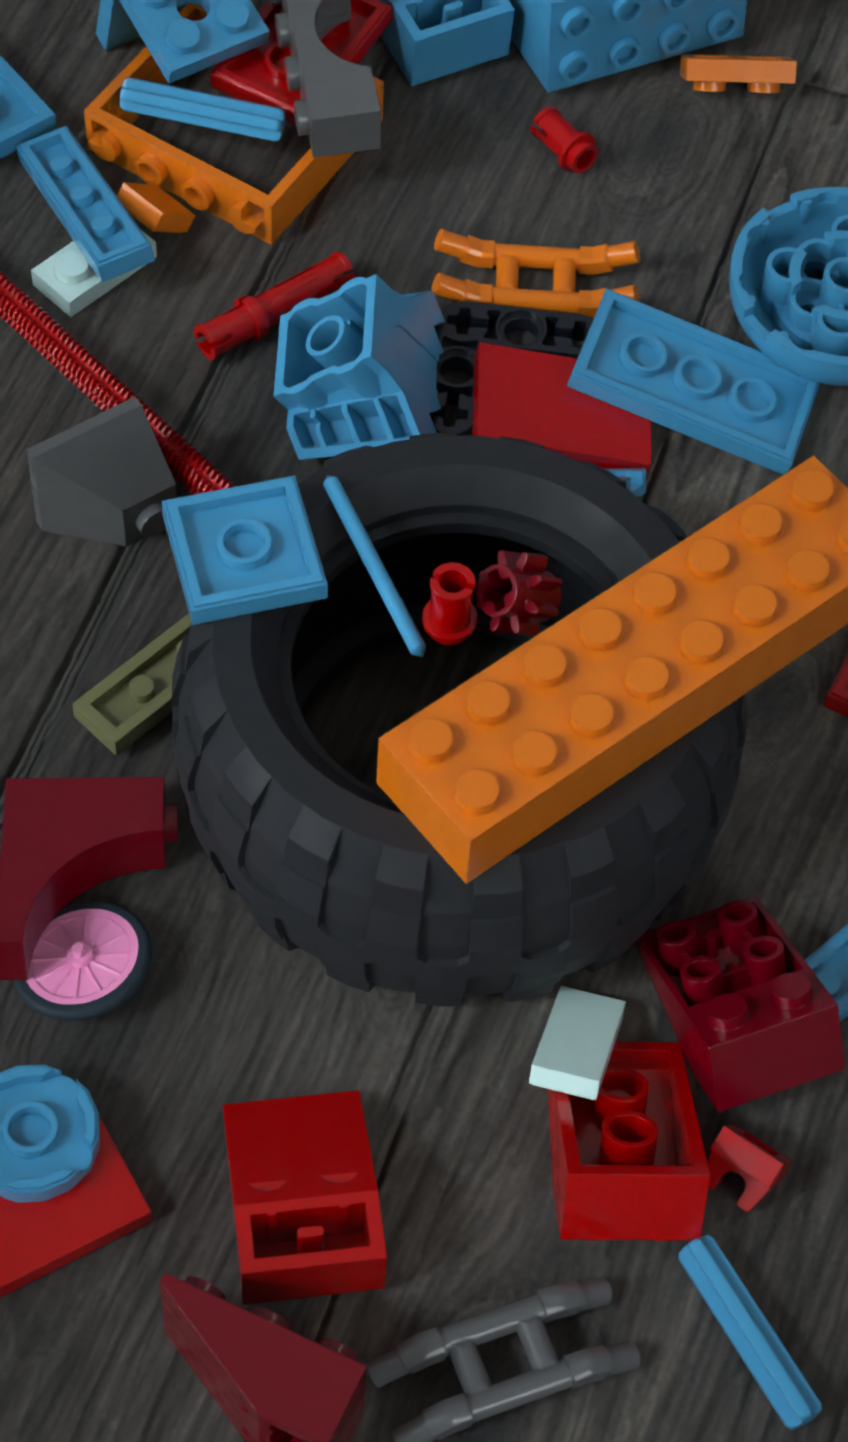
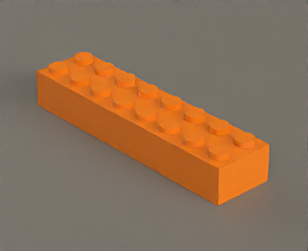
M813 455L378 739L376 783L466 884L848 624V488Z

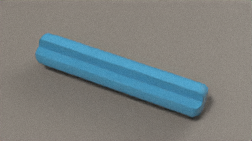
M133 77L124 80L120 91V107L127 112L272 142L279 141L285 129V111L279 107Z
M705 1235L700 1239L696 1238L689 1242L678 1253L679 1262L785 1427L794 1430L813 1421L823 1410L821 1401L716 1240L710 1235Z

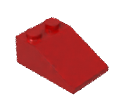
M615 1041L596 1100L547 1089L552 1186L560 1240H654L662 1242L700 1239L710 1172L679 1042Z

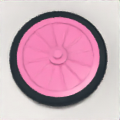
M83 902L64 907L49 923L36 945L29 967L28 980H14L16 989L23 1001L31 1009L51 1019L81 1021L104 1015L125 1003L144 982L152 961V942L149 932L135 914L115 904Z

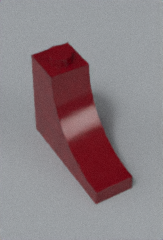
M164 777L6 778L0 858V980H28L33 952L41 935L57 913L83 892L102 882L128 873L166 869V842L179 841L178 803H166Z

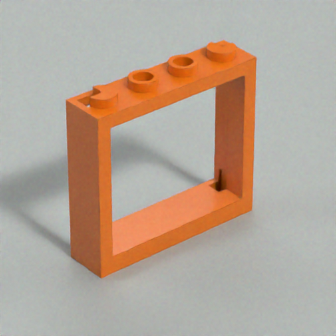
M188 3L179 12L182 17L192 21H199L207 16L203 8L192 3ZM147 47L84 110L87 149L94 152L97 157L103 161L117 164L138 175L146 183L157 185L186 200L195 209L205 210L232 224L240 232L247 235L251 234L270 245L279 238L354 153L313 158L310 148L269 194L240 181L132 125L141 114L127 112L120 107V91L124 80L133 77L170 85ZM373 76L381 109L382 122L384 81Z

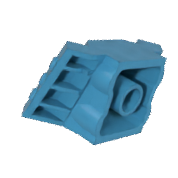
M377 274L368 278L356 277L347 281L338 291L320 299H305L294 306L290 312L280 316L273 397L288 409L286 430L298 460L334 457L342 452L365 445L377 447L394 441L408 440L413 435L437 433L430 413L442 409L437 398L438 390L436 386L439 355L443 354L444 351L434 326L445 322L433 290L399 294L391 289Z

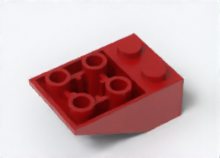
M360 1090L222 1104L243 1305L385 1289L386 1246L379 1193Z

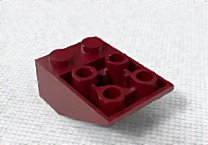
M757 896L745 900L731 901L720 908L699 915L664 923L659 928L644 932L635 941L689 1067L717 1112L845 1070L838 1004Z
M164 1273L160 1280L165 1334L245 1442L351 1441L364 1415L367 1370L366 1365L358 1362L359 1357L354 1351L332 1339L320 1338L316 1343L291 1331L292 1327L287 1320L268 1309L253 1307L251 1312L227 1302L225 1301L224 1293L206 1280L188 1276L185 1281H182Z

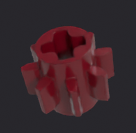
M501 550L498 552V564L491 565L486 570L480 571L476 590L478 601L476 607L482 609L487 615L493 616L490 624L491 631L537 636L540 634L539 622H545L553 616H558L562 579L556 578L552 573L545 571L548 563L546 555Z

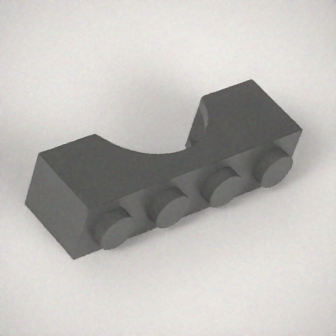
M269 0L271 6L280 5L282 13L275 14L278 44L280 48L289 47L291 56L284 57L287 86L289 92L299 91L301 100L294 101L297 133L299 136H309L313 158L381 149V109L371 66L345 61L330 52L321 42L329 31L351 19V0Z

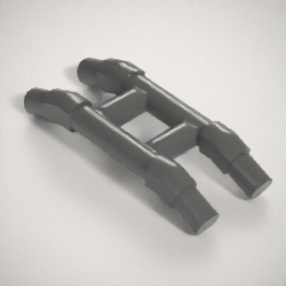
M601 1277L581 1282L573 1280L554 1284L537 1290L536 1294L439 1329L434 1327L415 1334L397 1343L395 1348L367 1361V1370L373 1383L377 1388H381L409 1373L414 1374L430 1365L444 1361L446 1357L450 1356L465 1395L461 1393L444 1399L422 1410V1414L392 1428L395 1442H432L436 1439L440 1441L458 1431L472 1427L473 1423L571 1387L575 1389L589 1383L602 1381L608 1376L638 1369L640 1366V1354L633 1342H624L606 1347L599 1345L567 1354L563 1356V1359L559 1360L544 1323L574 1316L580 1311L609 1305L612 1300V1290L609 1282ZM517 1332L532 1370L492 1385L476 1346Z

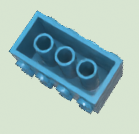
M509 0L515 9L511 40L545 90L549 93L742 37L744 34L747 0Z

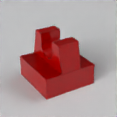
M736 1123L725 1125L709 1149L712 1151L708 1161L710 1172L709 1188L712 1190L716 1189L728 1172L740 1174L745 1181V1190L739 1197L736 1205L746 1212H751L776 1185L780 1184L793 1160Z

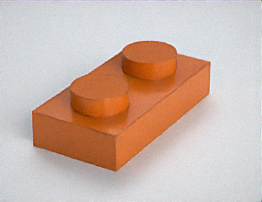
M681 54L680 77L686 81H693V90L723 92L726 91V82H748V92L779 93L780 83L795 84L797 61L790 57Z

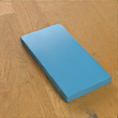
M607 288L567 383L569 388L782 475L786 474L793 464L820 383L804 379L787 371L761 351Z

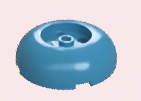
M848 187L813 188L792 193L789 202L779 205L768 212L765 208H762L746 223L735 242L729 272L730 296L735 314L746 335L768 358L787 371L804 379L841 387H848ZM823 276L822 280L814 279L815 277Z

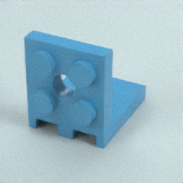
M100 0L96 36L105 51L141 37L169 84L267 43L269 29L251 0ZM188 3H192L203 8L207 16L202 20L192 21L182 17L179 12Z

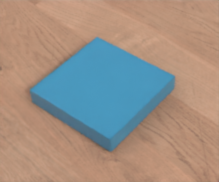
M295 475L162 501L163 518L192 625L328 598V583Z

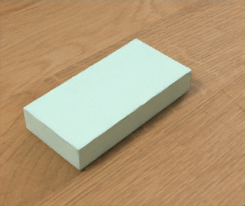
M560 986L532 1062L529 1084L596 1100L623 1020L626 1001Z

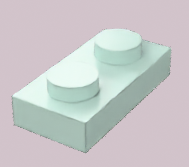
M143 232L150 242L154 257L156 258V242ZM72 241L33 268L31 275L33 286L69 317H73L145 265L101 282L75 242Z

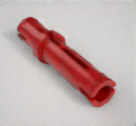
M336 251L326 259L254 297L248 296V294L243 295L234 301L232 309L193 328L194 338L206 337L204 340L196 343L199 350L207 359L215 360L219 355L249 339L259 341L267 337L270 333V328L280 323V316L290 312L299 302L308 298L320 299L338 291L347 281L356 278L355 273H349L345 276L342 274L353 269L352 264L343 253Z

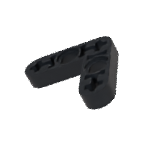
M456 301L446 305L441 310L445 322L436 325V333L444 351L443 354L439 355L436 386L438 390L437 398L442 409L430 413L436 432L456 433L457 436H472L474 355L479 342L578 359L582 348L573 347L572 341L579 339L585 342L594 318L576 313L470 301ZM458 327H468V334L461 335L456 333ZM488 328L495 329L494 339L487 338ZM523 329L532 333L536 339L527 345H518L507 340L505 335L509 331ZM547 335L554 336L553 346L546 345ZM449 368H461L468 371L472 378L462 384H453L443 379L441 373ZM447 404L458 405L455 427L443 425Z

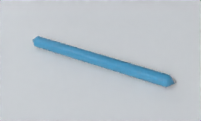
M327 475L323 486L406 646L412 655L423 657L426 644L340 480L336 476Z

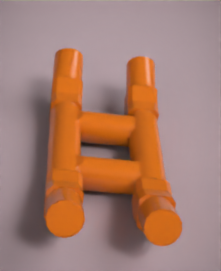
M440 229L435 238L434 250L458 258L459 262L476 268L493 269V266H496V285L493 287V284H480L468 279L464 281L439 272L433 280L431 291L433 290L435 296L453 302L470 301L583 314L594 318L606 288L579 290V292H576V271H578V274L583 275L613 272L614 268L640 263V250L636 241L610 246L603 244L593 247L566 248L495 243V240H482L470 235L465 237L445 229ZM519 268L553 270V291L518 289ZM635 284L609 289L640 302L639 292Z

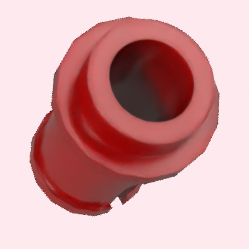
M553 106L544 108L534 117L533 122L543 130L536 125H531L530 133L558 156V165L563 170L579 174L585 172L594 164L598 156V148L595 146V138L589 132L578 131Z
M450 562L440 565L433 571L434 578H430L431 599L425 606L422 616L424 629L429 636L436 642L448 646L457 645L469 638L476 629L478 618L476 609L472 604L473 589H475L476 585L474 573L460 563Z

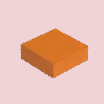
M123 182L117 194L118 199L128 213L152 232L187 233L196 215L157 185Z

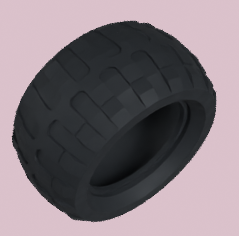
M427 433L413 435L408 440L394 441L377 447L365 445L342 452L325 460L324 468L319 469L303 481H297L328 583V598L192 625L191 622L189 634L184 635L177 654L172 675L174 760L177 776L189 807L190 821L200 844L228 888L238 891L247 910L254 916L255 922L272 940L287 951L301 948L320 959L322 965L326 968L328 976L347 986L370 992L378 984L397 991L415 993V1003L438 1007L462 1006V1000L465 996H486L501 993L507 1002L534 998L553 991L555 983L559 982L564 975L580 969L594 973L613 963L644 934L653 920H660L669 908L677 902L700 875L710 857L712 846L728 816L740 774L748 718L745 694L466 884L387 795L359 781L343 769L324 750L303 718V712L313 695L339 667L366 649L401 636L333 506L323 483L327 475L336 476L340 480L419 632L425 631L422 616L425 606L431 599L430 578H434L433 571L442 564L450 562L460 563L474 573L476 585L475 589H473L472 604L478 615L474 632L499 636L523 645L535 636L493 632L490 630L493 616L487 615L482 609L476 607L478 602L476 590L480 571L486 570L491 565L498 564L499 551L546 555L548 563L545 571L552 573L556 578L562 579V584L560 585L561 602L558 608L559 614L545 622H539L541 633L688 536L662 509L645 505L637 496L626 489L625 481L608 470L588 461H576L561 453L545 449V445L524 439L500 436V438L457 436L456 433Z

